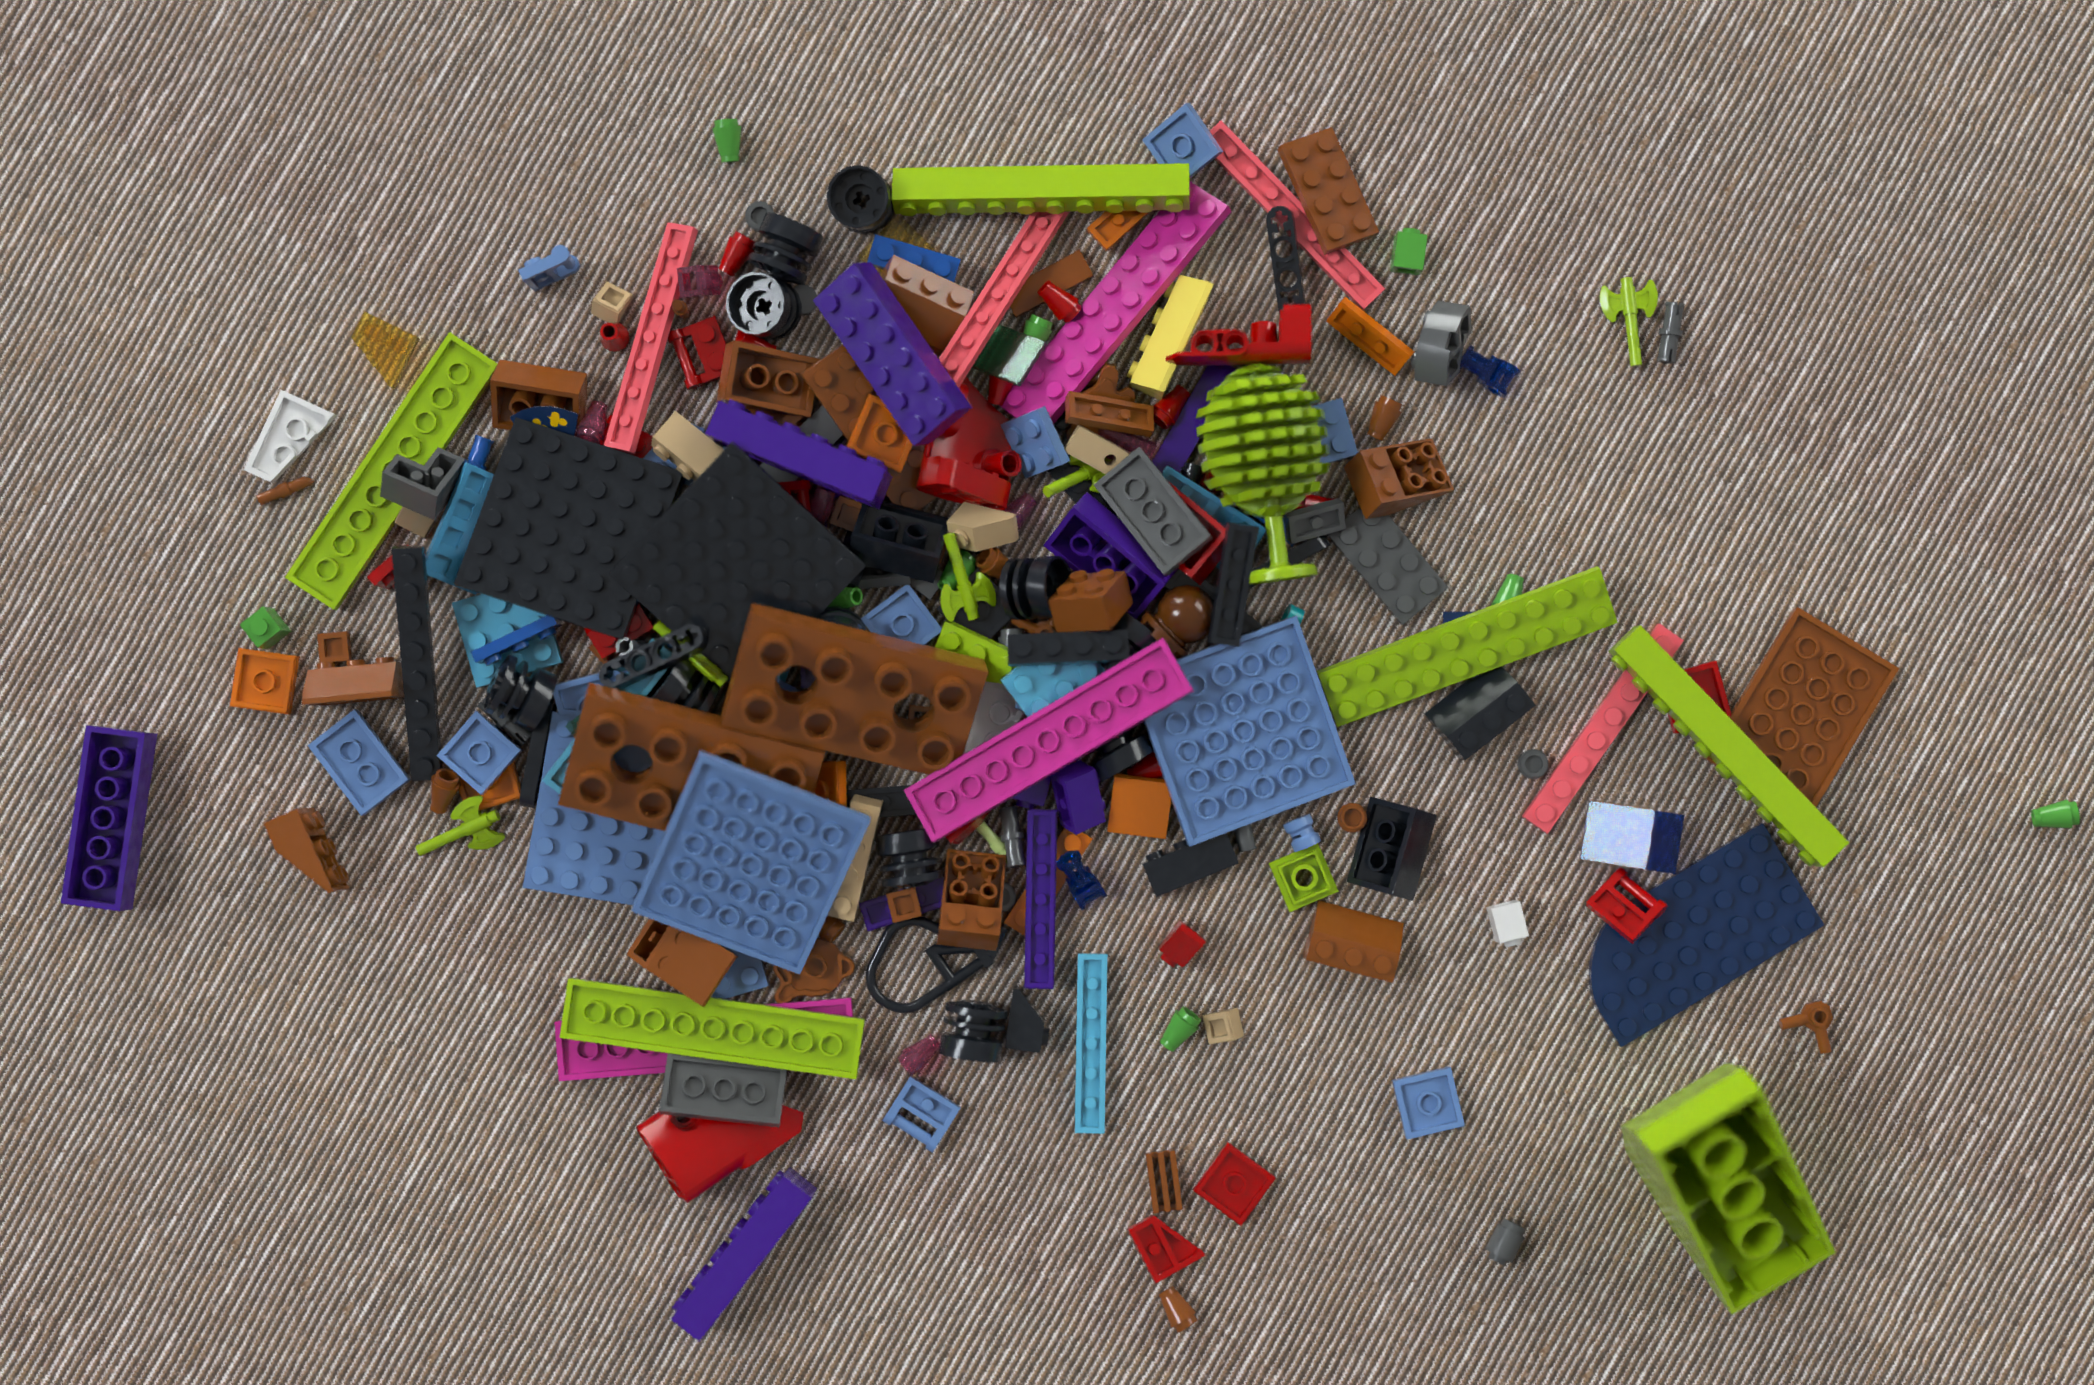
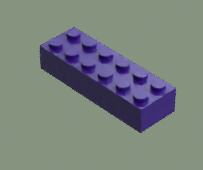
M871 262L853 263L813 299V302L913 446L931 443L972 408Z
M730 399L728 404L718 401L705 432V435L719 445L727 447L733 441L753 459L802 479L809 480L814 484L878 510L893 478L887 471L888 467L884 465V462L876 458L867 456V459L863 460L860 458V455L856 454L857 451L849 447L840 445L836 449L832 447L833 444L829 443L828 439L812 433L811 437H807L801 431V428L784 422L783 426H780L777 421L773 420L772 416L760 411L753 415L750 410L746 409V406Z
M86 725L60 904L113 911L133 909L158 733Z
M791 1167L785 1173L781 1170L777 1172L765 1188L769 1191L768 1195L765 1196L762 1193L747 1211L750 1215L749 1219L747 1220L742 1217L728 1235L732 1239L731 1242L728 1243L725 1240L722 1242L709 1260L713 1263L710 1267L705 1264L691 1282L694 1289L691 1290L687 1287L672 1306V1309L676 1312L671 1320L698 1342L810 1202L818 1189Z

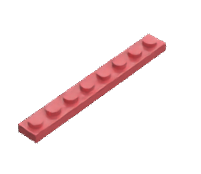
M1220 120L1210 130V133L1223 150L1215 160L1267 213L1276 206H1285L1293 212L1298 245L1364 311L1385 288L1346 248L1324 255L1301 202ZM1278 211L1277 217L1273 218V220L1284 230L1283 223L1288 221V216L1282 215V212ZM1289 230L1286 233L1291 237V231Z
M1034 212L1030 214L941 354L939 360L958 388L1069 212L1060 214Z
M667 222L604 443L606 447L625 453L635 454L675 315L672 302L675 299L679 300L698 230L693 226Z
M1660 623L1650 633V636L1671 657H1673L1684 641ZM1627 670L1621 674L1522 815L1524 819L1544 833L1548 834L1647 694V691L1642 693L1633 685L1632 680L1634 678Z

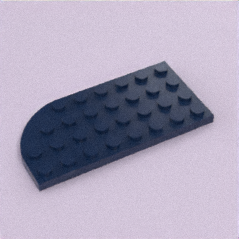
M1763 823L1755 825L1647 890L1655 899L1664 901L1668 907L1633 944L1605 922L1594 942L1589 962V986L1592 1000L1618 1046L1623 1047L1824 926L1823 921ZM1638 899L1630 900L1645 914L1649 910Z

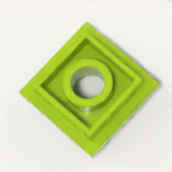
M1318 843L1268 863L1289 912L1339 892ZM1301 869H1308L1312 874V880L1306 886H1300L1296 882V874Z

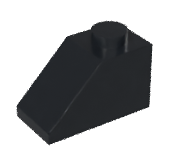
M1014 986L1005 1048L1041 1053V1046L1048 1045L1050 1029L1044 1028L1045 1020L1021 988Z

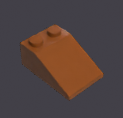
M733 340L727 343L725 347L716 403L721 401L728 404L730 399L746 406V409L811 418L815 394L803 379L801 373L820 359Z

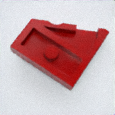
M1150 1215L1127 1228L1154 1283L1160 1282L1206 1256L1201 1249L1197 1248L1154 1215Z

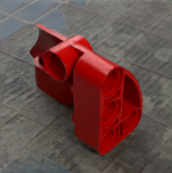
M1283 304V310H1280L1279 342H1277V325L1271 321H1257L1250 325V343L1248 336L1241 330H1201L1192 337L1191 352H1176L1165 357L1166 362L1182 366L1251 365L1259 363L1266 365L1310 364L1312 357L1311 304ZM1237 343L1242 346L1241 348L1234 349L1227 348L1230 344ZM1201 344H1209L1212 346V350L1201 352L1197 347Z
M966 376L959 389L972 408L934 441L925 445L916 489L931 496L959 504L967 502L1006 511L1012 485L1010 482L1011 477L1016 476L1021 471V457L1017 452L1011 450V446L1001 427V424L1009 421V419L988 403Z
M782 1105L780 1127L689 1117L676 1120L675 1116L662 1115L657 1112L636 1126V1130L674 1192L681 1200L688 1204L736 1170L752 1166L802 1131L804 1112Z

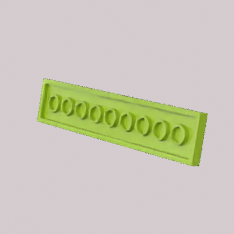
M451 332L448 333L286 574V579L331 609L338 610L395 525L394 522L402 508L401 505L380 497L382 472L396 454L424 466L438 447L445 450L489 385L498 363Z
M1596 566L1317 670V674L1335 724L1339 727L1618 622L1601 569Z
M570 977L567 982L559 1038L857 1079L865 1019L711 997L705 1007H703L683 993Z

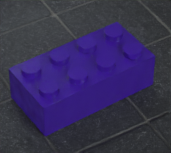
M1088 492L1071 508L1043 545L1055 556H1061L1074 572L1084 570L1087 573H1096L1104 569L1125 571L1133 599V604L1126 612L1135 619L1140 616L1179 569H1175L1166 577L1124 523Z

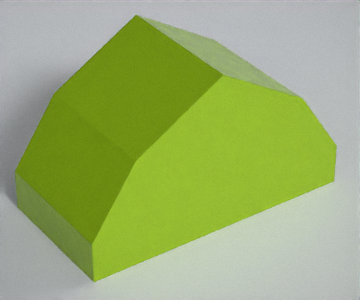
M1724 1063L1621 1125L1627 1155L1672 1230L1731 1315L1836 1253L1763 1089L1744 1068Z

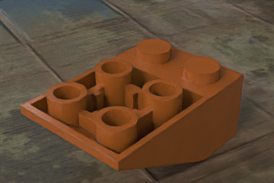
M1432 438L1360 450L1344 466L1365 519L1391 515L1454 491Z
M296 808L263 823L275 851L325 891L332 893L349 889L347 884L349 881L348 873L343 865L339 866L335 857V854H337L336 846L331 838L327 839L323 830L325 821L319 811H315L314 808Z
M947 849L937 945L996 951L1000 937L1006 855Z
M653 919L648 920L626 953L627 956L703 1007H705L737 958L735 954L722 945Z

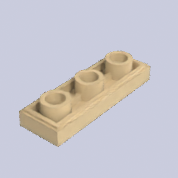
M1077 425L1064 447L1066 453L1104 474H1107L1131 454L1129 451L1082 425ZM1107 455H1114L1112 461H1105V457Z

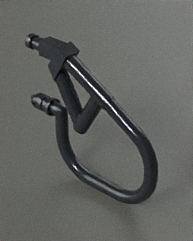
M922 916L892 923L884 930L867 965L866 985L868 991L879 1005L896 1013L916 1012L947 991L949 992L984 967L988 968L995 963L994 959L1003 942L1005 933L1009 929L1002 925L1000 926V937L996 951L937 944L925 950L926 954L944 981L913 1002L899 1003L887 998L880 991L876 982L877 968L892 937L897 931L907 926H919L938 935L939 924ZM975 953L978 958L954 973L942 955Z

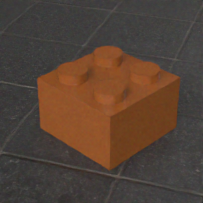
M1104 569L1096 573H1087L1084 570L1071 573L1069 578L1049 598L1048 602L1056 631L1078 632L1111 630L1131 607L1133 599L1126 572Z

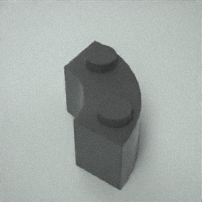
M1438 300L1431 311L1425 313L1417 351L1413 353L1411 365L1415 368L1416 381L1448 386L1460 373L1463 348L1472 333L1471 306Z

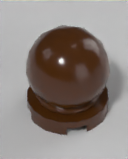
M1190 585L1179 586L1164 595L1159 602L1157 614L1153 615L1147 611L1139 620L1144 626L1147 625L1153 631L1151 635L1157 641L1163 638L1171 652L1175 655V658L1178 659L1188 654L1185 649L1186 644L1197 643L1209 634L1214 602L1209 594L1199 587Z

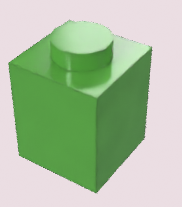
M1404 228L1403 231H1398L1394 237L1390 272L1419 276L1424 267L1427 235L1420 234V230L1414 228Z
M265 606L239 624L256 647L269 650L292 632L274 608Z

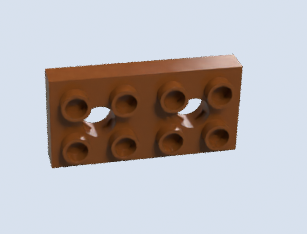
M752 603L722 708L721 726L930 775L937 770L945 768L952 761L963 755L987 679L988 669L984 659ZM800 665L810 669L815 680L810 687L803 691L790 692L779 686L778 681H776L778 674L787 670L790 666ZM909 694H921L929 699L931 705L929 710L917 719H904L895 713V703L903 700Z
M589 682L558 805L665 831L700 750L812 794L815 790L825 750L722 727L721 715ZM625 745H637L644 748L650 754L653 763L643 771L630 772L624 770L616 763L613 754Z

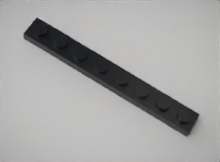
M424 545L393 546L391 551L411 781L431 780L436 771L443 768L442 760L436 756L441 751L425 547Z

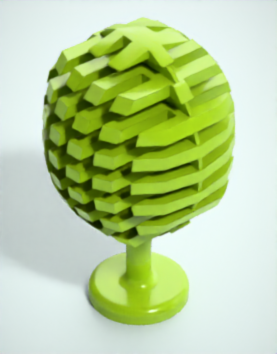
M1261 363L1239 368L1225 376L1227 378L1220 386L1207 392L1206 402L1210 403L1208 406L1198 409L1195 418L1198 420L1205 418V423L1197 427L1196 432L1197 437L1204 438V442L1198 446L1199 455H1206L1207 461L1201 463L1202 473L1207 474L1211 472L1214 478L1204 481L1209 490H1222L1226 494L1223 496L1224 498L1220 499L1223 507L1237 505L1246 510L1243 511L1245 514L1265 520L1270 567L1252 571L1249 585L1318 575L1317 567L1312 563L1295 565L1289 563L1282 515L1290 513L1300 505L1298 504L1307 495L1319 492L1321 481H1314L1317 476L1328 473L1330 463L1322 464L1320 462V458L1330 455L1329 445H1321V440L1328 437L1327 427H1319L1317 423L1325 419L1324 410L1311 407L1312 404L1322 401L1316 391L1300 390L1301 384L1307 382L1303 374H1294L1288 377L1280 373L1283 371L1279 369L1280 367Z

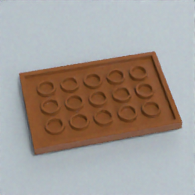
M1794 607L1733 708L1730 719L1798 790L1817 807L1899 668L1799 607ZM1710 757L1703 758L1712 765H1717Z

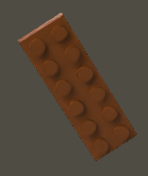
M842 344L801 373L803 379L844 437L849 441L868 395L872 394L880 398L850 353ZM924 445L912 446L901 473L890 468L887 469L893 477L886 492V496L891 503L920 510L937 498L916 489L925 449ZM860 456V458L863 459V460H866V459H867V458H865V457H863V456Z

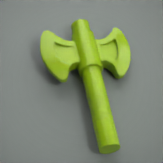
M1625 277L1621 278V294L1611 292L1606 286L1601 287L1600 305L1604 315L1612 323L1616 321L1617 314L1623 311L1630 367L1642 365L1637 322L1638 309L1642 310L1647 318H1650L1657 306L1658 293L1652 279L1648 280L1646 286L1641 291L1636 292L1635 286H1633V278Z
M1070 456V465H1078L1081 468L1043 487L1044 495L1049 498L1082 481L1091 480L1092 486L1089 490L1099 493L1094 484L1106 474ZM1111 456L1105 457V461L1107 462L1113 460Z
M947 533L943 535L952 563L958 590H952L948 584L943 585L940 596L941 608L946 619L950 622L954 621L955 615L961 607L966 612L968 620H974L980 617L977 609L978 601H985L993 607L996 605L995 589L991 581L981 572L976 573L975 582L971 584L955 533Z
M660 620L653 627L661 636L673 632ZM700 653L688 658L695 668L720 687L729 679L722 673L720 668Z
M481 795L464 799L454 808L450 816L453 820L459 819L464 822L458 827L416 845V851L419 856H423L446 844L470 835L473 836V839L468 843V848L476 850L492 848L505 839L504 833L495 832L489 828L493 823L501 820L499 812L495 809L481 814L479 811V805L483 800Z

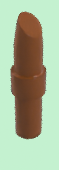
M675 299L672 302L674 313L682 319H688L690 317V310L687 304Z
M304 476L290 482L286 481L278 484L277 487L259 493L256 496L262 506L279 498L289 497L293 493L312 485L314 481Z

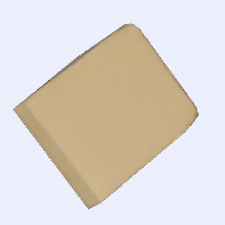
M607 281L592 301L591 314L608 323H619L633 294Z
M402 506L394 523L426 538L435 520Z
M1238 1008L1203 1015L1209 1044L1235 1041L1244 1036Z

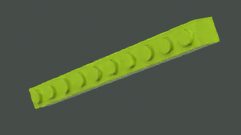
M1189 163L893 168L891 200L895 214L903 216H913L915 214L941 216L945 213H960L962 215L990 213L1001 215L1004 212H1018L1028 215L1034 212L1060 214L1070 211H1077L1083 214L1093 211H1108L1110 213L1138 211L1148 213L1153 210H1167L1169 212H1180L1182 210H1190Z
M1641 625L1634 626L1608 651L1613 656L1611 658L1612 663L1622 672L1627 670L1634 678L1632 680L1633 685L1642 693L1647 691L1654 699L1652 704L1663 715L1668 713L1675 720L1673 726L1685 737L1689 735L1696 742L1694 748L1703 757H1710L1717 764L1714 767L1715 770L1724 779L1728 780L1730 778L1738 786L1735 789L1736 792L1747 802L1751 800L1758 807L1756 810L1757 814L1767 823L1773 822L1779 829L1777 832L1779 837L1788 845L1793 843L1800 851L1798 856L1804 863L1810 867L1814 865L1824 868L1849 844L1847 839Z

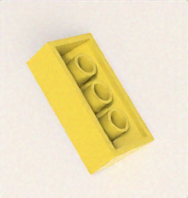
M1179 275L1177 281H1173L1166 289L1164 297L1168 298L1164 309L1158 307L1151 322L1156 327L1151 336L1145 335L1139 348L1144 353L1139 362L1133 361L1127 377L1131 378L1129 387L1158 400L1163 398L1178 366L1166 362L1165 357L1176 352L1185 351L1209 299L1213 283Z

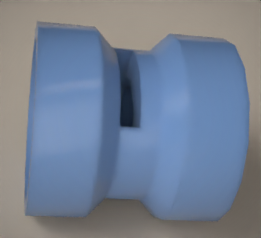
M1310 813L1283 824L1285 832L1290 834L1292 838L1291 846L1294 852L1321 842L1318 832H1315L1312 827L1313 820Z

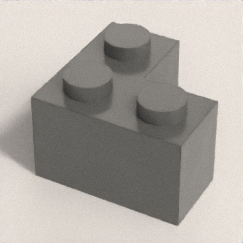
M439 447L424 466L396 454L382 472L380 497L435 520L450 499L464 466L465 459Z

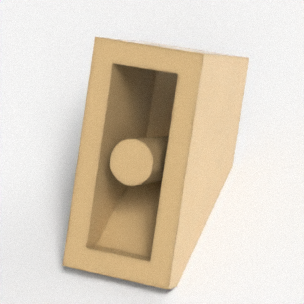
M963 502L947 521L948 533H955L958 546L962 549L977 552L1016 542L1019 539L1016 514Z

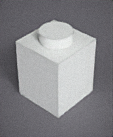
M1512 900L1486 907L1495 942L1504 943L1505 947L1521 944V938L1529 936L1520 901Z

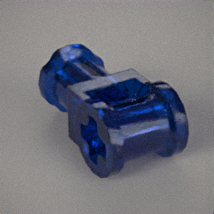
M1469 345L1461 358L1460 369L1464 368L1478 376L1475 380L1476 382L1483 385L1489 392L1502 398H1506L1508 394L1506 390L1513 378L1520 374V370L1513 364L1503 359H1498L1493 355L1486 358L1476 352L1472 345Z
M1078 850L1068 851L1060 856L1056 866L1060 871H1064L1067 876L1065 880L1069 890L1083 911L1086 909L1087 904L1099 897L1105 898L1107 894L1088 865L1084 866L1081 861V853Z

